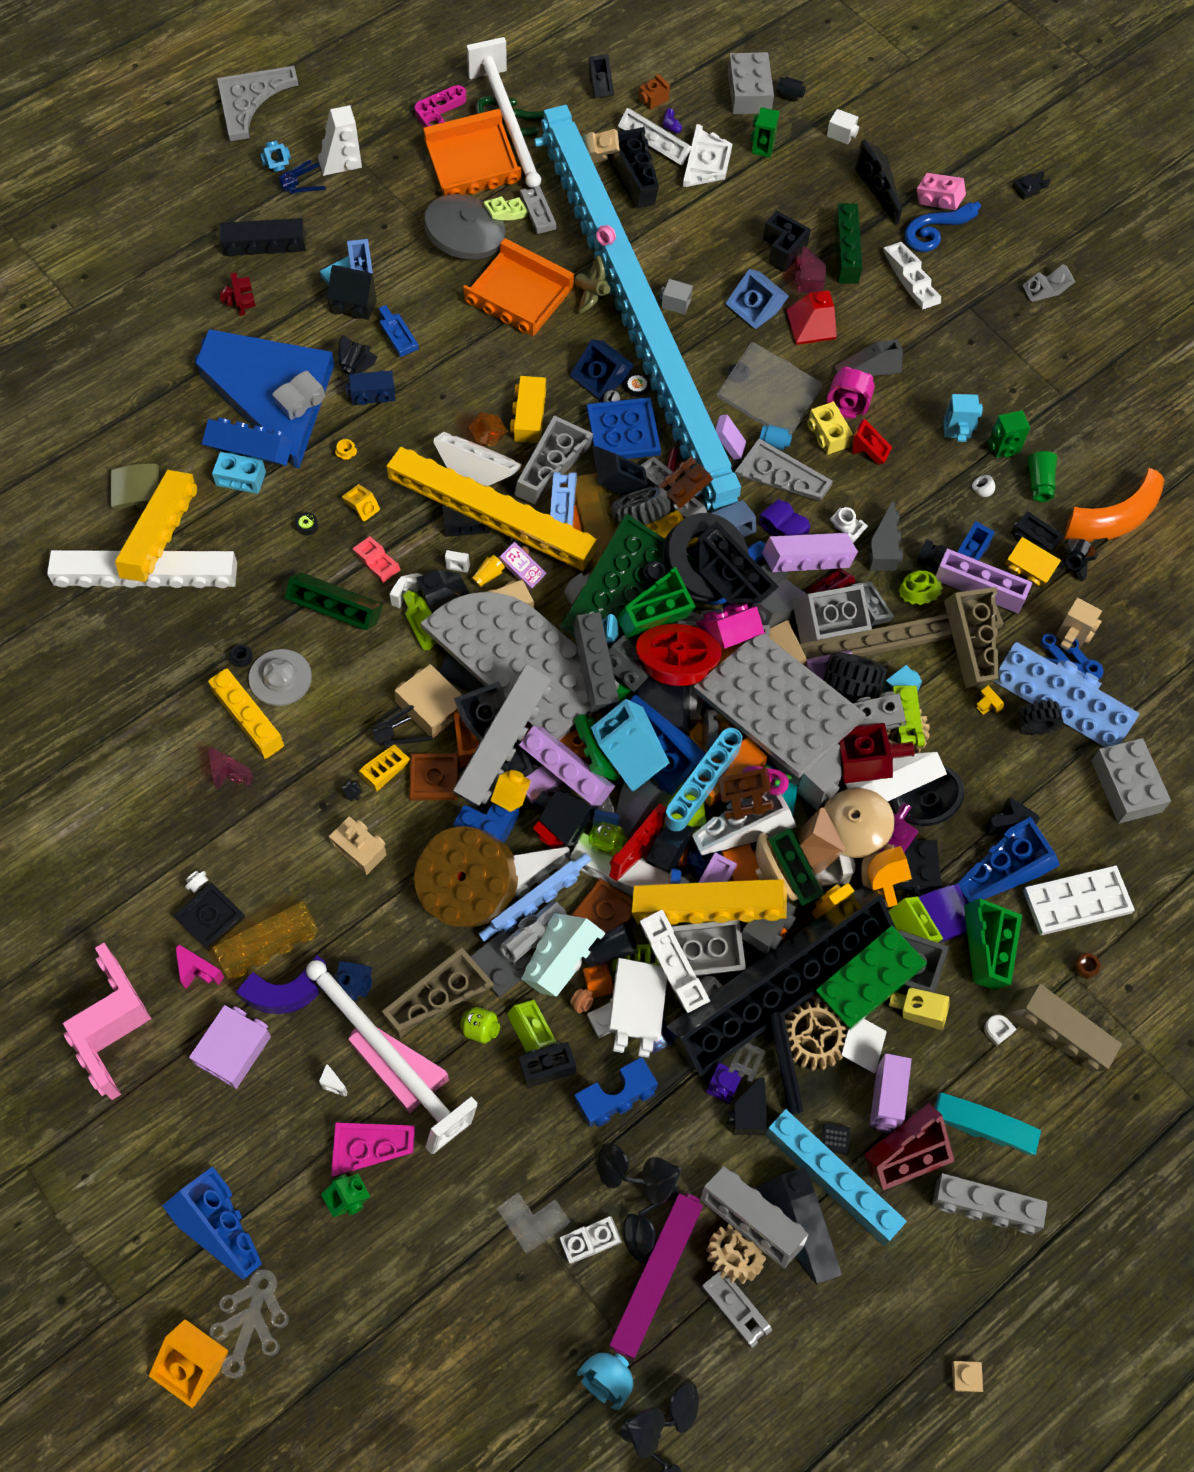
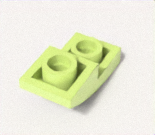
M501 196L484 201L483 204L492 219L516 220L528 217V210L519 197L505 201Z

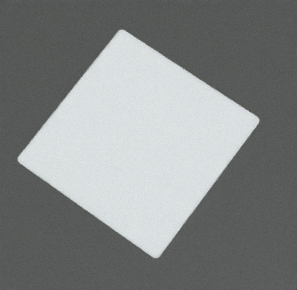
M863 1019L851 1031L848 1029L842 1056L876 1073L886 1031Z

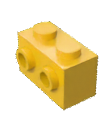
M1022 537L1005 564L1012 573L1016 575L1022 574L1027 577L1028 581L1033 582L1032 585L1044 587L1061 560Z

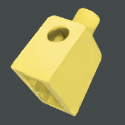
M909 988L907 995L895 992L891 996L889 1006L902 1009L903 1018L943 1031L949 1010V997ZM914 1004L922 1005L920 1008L913 1007Z

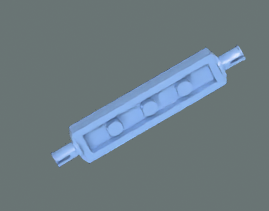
M585 852L575 861H570L493 919L490 925L479 933L481 938L485 941L493 934L503 930L506 933L512 931L518 925V921L533 915L538 910L537 907L543 902L548 903L558 895L557 892L563 887L568 888L573 885L580 875V869L592 861Z

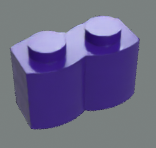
M777 499L760 514L758 522L772 536L808 535L811 528L806 517L794 513L792 506L780 499Z

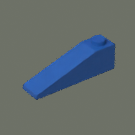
M634 695L630 701L644 708L669 761L668 765L652 777L660 787L673 796L681 789L706 753L693 740L640 697Z
M212 1166L176 1193L162 1207L178 1228L244 1280L262 1263L250 1235L244 1233L239 1221L242 1219L239 1210H234L230 1200L232 1193L228 1185Z

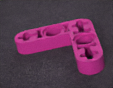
M460 85L452 86L418 101L415 104V115L423 127L432 126L429 124L431 121H437L438 124L444 123L445 121L440 114L461 106L466 102L465 88ZM438 101L446 102L443 105L436 104Z

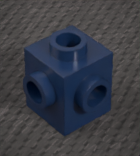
M339 961L338 971L335 973L334 979L352 1000L357 1001L358 996L367 997L371 989L372 967Z

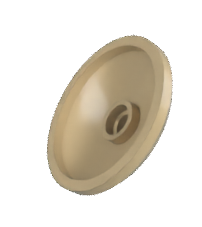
M864 788L847 789L834 795L824 806L846 848L841 854L843 856L863 858L873 855L885 847L893 834V811L889 803L872 790ZM857 813L860 815L857 819L852 818L853 814Z
M763 832L759 834L756 845V859L759 866L755 870L760 880L784 879L787 899L795 901L798 897L768 840L769 837Z

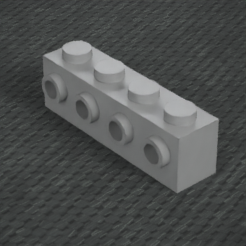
M886 692L881 694L880 698L871 700V697H864L856 700L857 703H854L856 707L865 713V719L857 726L885 723L886 730L906 726L899 693Z
M723 1166L704 1186L700 1200L748 1240L753 1241L759 1249L784 1269L804 1247L809 1235L805 1232L804 1228L785 1216L779 1207L765 1200L759 1191L744 1183L735 1172L729 1171Z
M943 1173L936 1179L932 1206L939 1207V1210L943 1212L962 1213L969 1219H984L991 1221L995 1226L1005 1228L1010 1226L1017 1228L1021 1233L1034 1235V1233L1036 1234L1044 1228L1048 1203L1047 1201Z

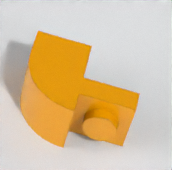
M901 846L876 855L871 860L867 869V876L872 889L877 890L882 895L888 908L898 905L893 885L912 879L908 861Z

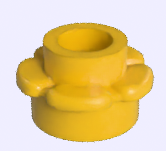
M343 439L337 443L335 453L338 457H341L343 460H349L352 456L356 455L357 449L351 440Z

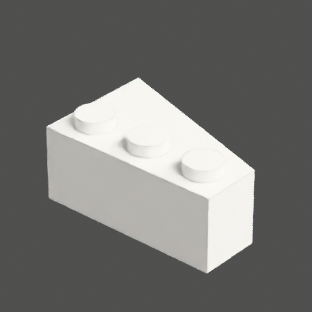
M350 105L330 109L325 128V138L322 140V150L318 156L323 176L362 168L356 122Z

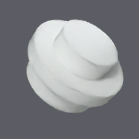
M195 871L186 879L188 884L185 888L193 893L199 891L209 881L206 877V872L199 873Z

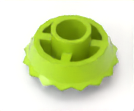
M915 571L904 578L898 591L904 602H910L912 605L916 603L922 605L924 603L929 604L932 600H937V597L941 595L943 587L941 586L942 582L934 574L928 571Z

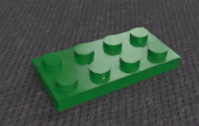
M891 926L816 990V993L851 1031L927 965V962Z

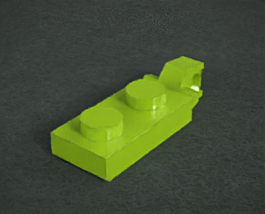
M408 590L403 595L408 606L405 615L422 649L430 650L437 642L421 628V622L432 613L423 597H420L418 592Z

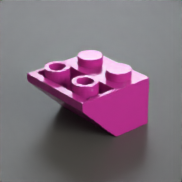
M731 604L723 607L722 612L717 613L713 611L703 615L704 619L696 621L698 628L711 634L719 642L721 648H728L765 633L757 606L748 607L747 604L738 606Z

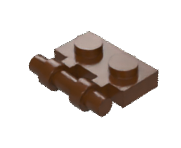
M692 456L685 462L682 461L678 464L679 467L671 475L667 474L663 478L664 481L658 486L659 488H664L665 491L669 489L667 496L679 509L713 480L711 474L699 463L691 469L697 463Z
M761 768L719 778L722 802H732V809L725 810L724 812L727 820L733 818L736 820L744 819L746 815H762L766 811L774 810L773 801H763L762 795L771 793L768 769ZM743 799H753V804L742 806Z

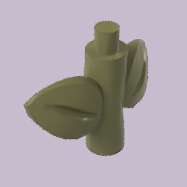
M597 256L594 260L590 277L583 273H579L575 277V285L584 290L579 306L580 314L597 302L598 295H605L610 292V286L604 281L605 268L600 256Z

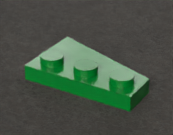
M579 714L574 718V722L581 741L587 745V748L584 749L585 756L587 758L590 757L592 763L589 765L590 771L613 781L618 780L621 775L599 747L591 729L597 721L593 717L590 718Z

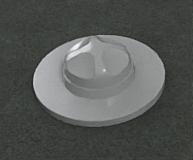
M287 649L273 650L263 654L254 662L249 673V685L255 697L261 702L272 706H285L298 701L306 694L312 681L311 668L306 659L299 653Z

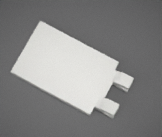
M622 958L618 959L608 1032L616 1033L613 1051L623 1053L624 1048L627 1047L629 1036L640 1039L638 1056L648 1058L650 1052L653 1051V1041H659L667 977L661 966Z

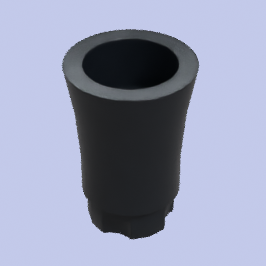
M623 921L613 929L605 932L601 939L597 937L588 949L591 953L587 958L583 957V959L591 968L625 956L638 954L637 943L629 925Z

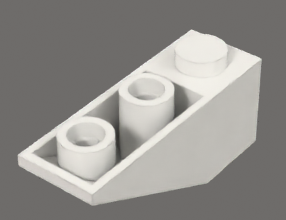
M564 847L514 855L518 886L516 894L512 899L517 896L518 898L524 896L536 882L538 884L542 883L554 869L557 868L559 870L569 862L570 849Z

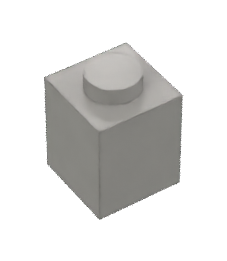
M669 279L666 287H662L659 296L662 299V308L685 315L692 298L693 286Z

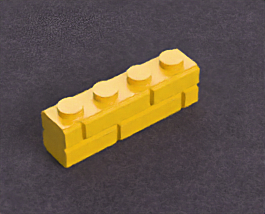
M228 668L208 681L212 693L230 716H232L256 749L259 750L264 759L284 747L279 732Z

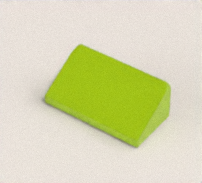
M534 999L514 1005L507 1013L526 1052L531 1050L539 1051L553 1043H557Z

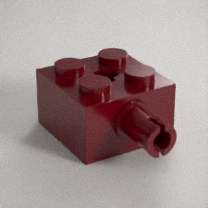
M885 723L856 726L838 743L840 745V760L844 784L893 778V759L915 756L913 741L897 744L889 742Z

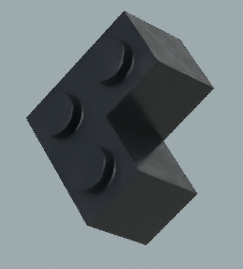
M776 210L765 223L763 240L772 245L769 263L787 271L808 246L811 229Z

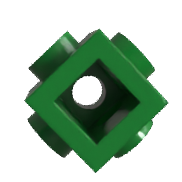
M344 1174L337 1177L321 1194L333 1218L346 1213L349 1216L358 1213L363 1209L362 1204L371 1197L359 1174L349 1177Z

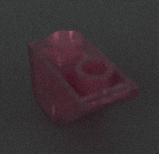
M802 247L801 255H797L796 267L799 268V271H796L795 274L798 292L813 293L823 291L826 264L807 247Z

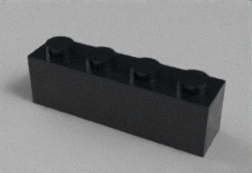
M303 218L220 223V244L223 255L236 256L306 251Z

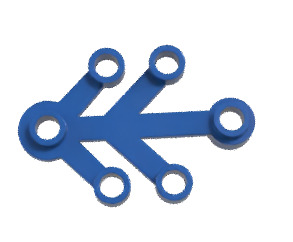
M1045 634L1041 640V646L1047 649L1055 658L1046 659L1056 665L1060 660L1064 662L1070 661L1055 644L1056 637L1052 634ZM1048 639V640H1050L1052 643L1049 644V643H1047L1045 640ZM1075 639L1072 643L1075 648L1070 647L1069 650H1064L1067 653H1071L1078 663L1074 664L1078 667V670L1085 674L1091 673L1100 680L1104 672L1102 665L1095 660H1088L1078 648L1079 642Z

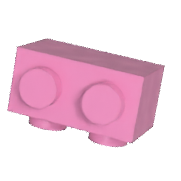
M926 173L917 187L919 205L956 210L966 195L964 178Z

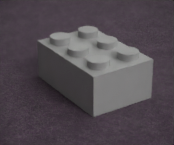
M768 52L730 53L728 78L733 114H759L760 107L772 109L774 92Z
M863 584L792 598L801 643L872 629Z
M1143 738L1101 748L1091 760L1118 824L1162 813L1170 804L1171 799Z
M740 920L728 921L726 923L707 922L672 926L674 935L696 976L746 970Z

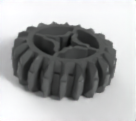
M649 487L640 490L636 489V491L629 492L627 495H622L621 498L617 499L612 504L611 514L617 526L626 513L647 526V524L661 520L662 517H665L671 511V500L664 488Z

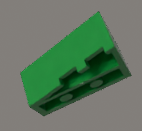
M676 566L647 591H644L629 603L620 613L617 619L626 638L642 634L656 626L671 624L685 619L693 611L695 605Z
M980 898L965 904L964 911L973 983L994 991L1011 985L1022 915Z

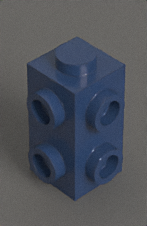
M392 371L349 374L350 383H346L347 396L352 397L353 405L396 401Z

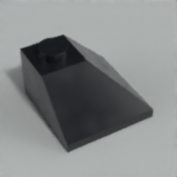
M435 570L416 578L418 592L426 601L431 613L455 598L470 594L460 573Z

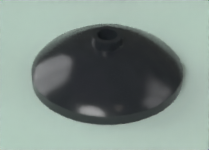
M944 766L946 775L892 799L893 807L897 812L903 802L910 805L912 808L904 820L912 825L932 826L942 823L952 817L962 805L964 786L960 776L951 768Z

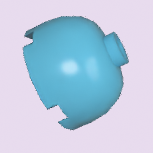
M597 1353L591 1356L577 1372L578 1376H584L581 1382L589 1392L603 1403L607 1399L614 1404L611 1408L615 1410L621 1409L632 1392L633 1378L630 1370L627 1368L629 1363L620 1354L613 1356L609 1353Z

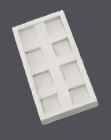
M1117 866L1025 887L1023 890L1040 936L1132 914L1135 911Z

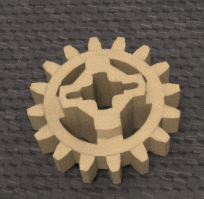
M730 1224L725 1230L720 1227L709 1240L710 1243L706 1251L710 1255L707 1260L715 1263L712 1270H720L722 1272L720 1278L722 1279L727 1275L730 1277L731 1283H734L736 1278H738L740 1283L744 1284L747 1278L753 1281L764 1267L763 1263L766 1257L761 1255L763 1251L753 1241L748 1240L739 1231L734 1230ZM725 1242L724 1247L720 1248L721 1243ZM749 1260H752L751 1265L747 1266Z

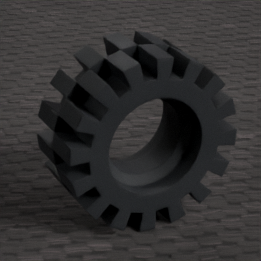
M1041 700L1039 703L1035 701L1033 702L1034 704H1027L1026 707H1021L1017 711L1020 729L1025 735L1049 733L1051 729L1056 730L1064 722L1059 703L1057 701L1053 702V700H1048L1047 702L1046 700Z

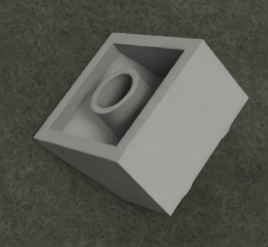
M838 743L802 775L797 793L816 811L825 806L840 788L838 784L841 779L840 745Z

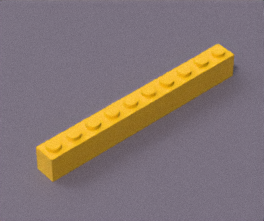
M400 446L387 465L388 478L581 571H584L596 552L597 539L591 534L574 529L568 523L557 521L549 514L540 513L530 505L521 504L511 496L502 495L489 486H483L470 477H464L451 468H445L432 459H426L418 455L413 450H407Z

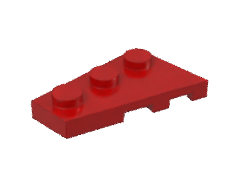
M659 803L620 852L614 854L610 860L611 869L609 877L618 881L652 848L657 836L663 829L667 807Z

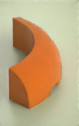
M1148 468L1140 483L1139 490L1129 499L1117 505L1097 509L1074 507L1067 521L1064 539H1084L1088 542L1102 538L1109 540L1137 528L1148 518L1159 502L1165 481L1162 474Z

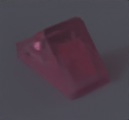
M212 747L208 749L213 781L217 789L221 787L227 777L238 784L243 782L248 786L254 779L250 768Z

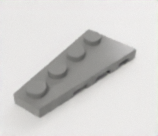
M761 439L757 440L735 471L736 476L820 502L833 483L829 478Z

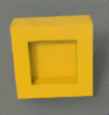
M989 685L981 690V697L983 699L977 703V709L983 715L991 709L996 714L1004 709V702Z

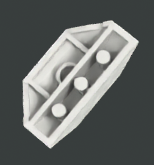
M446 432L434 438V444L447 468L453 469L464 477H470L483 486L492 485L513 475L522 465L509 457L460 437L451 436V434Z

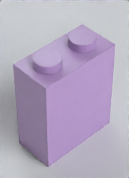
M224 1005L189 1058L194 1065L237 1089L271 1038V1035L267 1030L268 1026L256 1018L252 1021L245 1017L247 1014L240 1008L234 1006L231 1009Z
M885 1054L877 1066L869 1126L876 1128L877 1132L891 1134L905 1120L912 1058Z

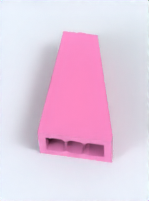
M355 1028L349 1038L351 1046L410 1114L422 1103ZM377 1028L433 1093L449 1081L448 1074L444 1069Z

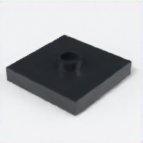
M210 882L174 915V918L209 951L245 918V915Z

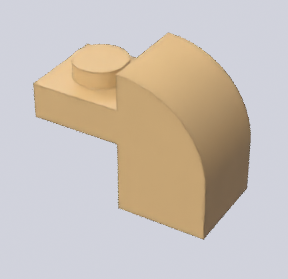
M615 129L597 134L590 132L582 137L593 164L608 160L607 154L620 151L618 132Z

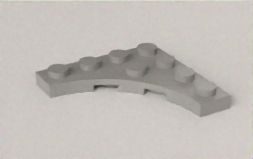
M294 66L217 78L230 141L250 138L249 126L252 116L266 99L284 89L299 86Z

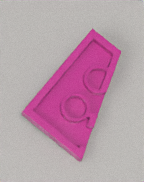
M336 1123L331 1177L412 1154L414 1152L415 1126Z

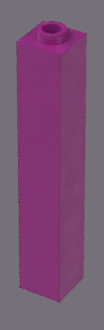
M679 1193L609 1345V1349L633 1361L703 1208L697 1197L685 1193V1195Z

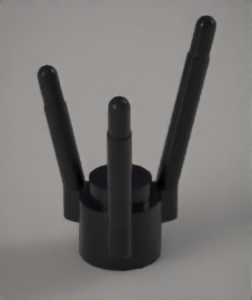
M413 705L408 706L372 728L378 745L384 744L386 748L392 745L431 741L433 737L422 736L392 740L396 736L393 728L412 720V718L407 716L396 722L394 721L413 710Z

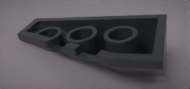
M864 139L860 144L855 170L893 223L897 225L899 224L902 207L888 158L877 146Z
M806 1167L780 1175L754 1188L760 1192L765 1200L779 1207L785 1216L793 1222L800 1224L805 1232L809 1234L804 1247L796 1255V1259L817 1285L842 1276Z

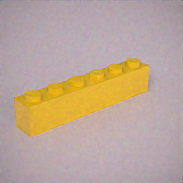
M167 470L115 560L119 578L146 582L149 575L153 573L157 560L162 557L167 542L171 541L172 533L179 526L184 512L188 510L192 497L196 496L197 485L194 483L193 474Z
M784 879L634 886L632 914L637 924H640L641 920L660 910L664 911L670 925L682 922L700 924L708 921L726 923L734 920L751 922L760 919L776 921L787 918V890Z

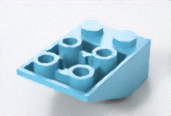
M625 699L591 727L599 747L632 791H635L669 764L668 758L644 708L630 700Z

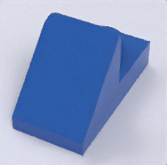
M975 521L957 553L979 561L983 553L987 551L995 531Z

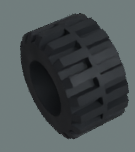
M837 652L830 654L823 681L837 692L857 698L871 697V699H876L880 696L887 669L871 659Z

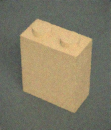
M430 664L424 669H419L407 682H401L396 687L395 703L402 710L413 705L414 709L407 714L429 736L434 738L455 722L454 713H459L454 698L462 694Z

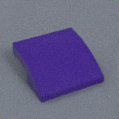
M958 884L944 887L919 897L943 937L938 942L939 944L956 936L961 937L967 934L964 905L968 904V901Z

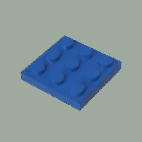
M651 397L587 404L590 430L593 433V447L598 446L626 459L661 455Z

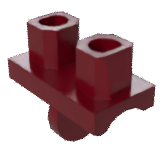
M236 272L230 273L233 289L225 286L219 293L220 300L228 306H232L236 301L239 316L246 315L245 309L256 307L253 293L241 294L252 291L250 278H238Z

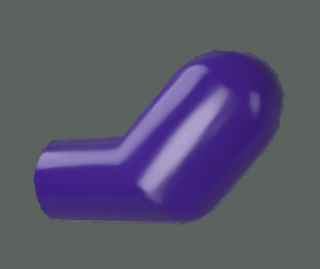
M666 109L663 119L664 128L675 134L680 133L682 124L674 118V110Z

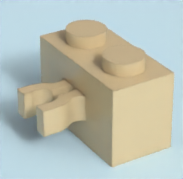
M1077 597L1055 636L1063 640L1060 646L1069 650L1071 645L1074 646L1072 643L1075 639L1079 642V649L1084 642L1089 644L1102 622L1098 619L1102 610Z
M349 816L329 836L331 845L367 875L387 855L385 850L386 844L378 835L372 836L367 832L368 828L360 820L355 821Z

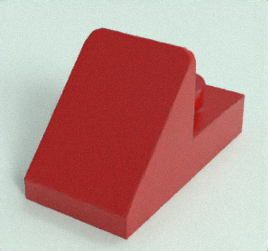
M863 419L853 436V454L865 451L878 465L885 463L892 446L866 419Z

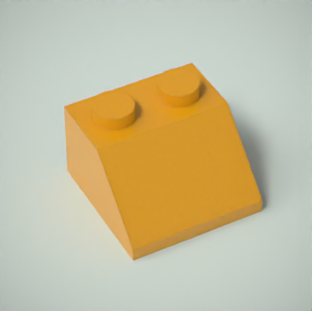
M184 1319L165 1337L149 1377L193 1408L220 1371L228 1350Z

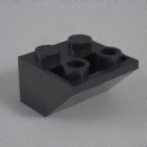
M598 446L593 448L599 485L620 495H627L629 492L636 491V489L640 490L648 487L644 467Z

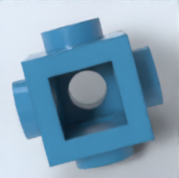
M277 141L265 143L266 148H262L263 153H260L263 166L267 165L268 169L273 168V172L284 170V165L289 164L288 159H291L288 147H284L283 143L278 144ZM273 152L278 155V159L275 161L271 159Z

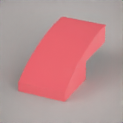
M370 536L353 548V552L383 583L400 571L399 564L385 553L384 548Z

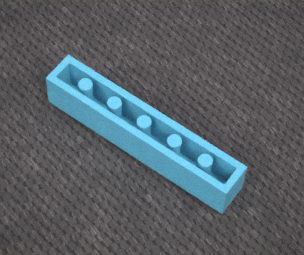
M785 1109L768 1128L765 1135L800 1168L806 1167L808 1175L883 1246L890 1242L907 1222L789 1111Z

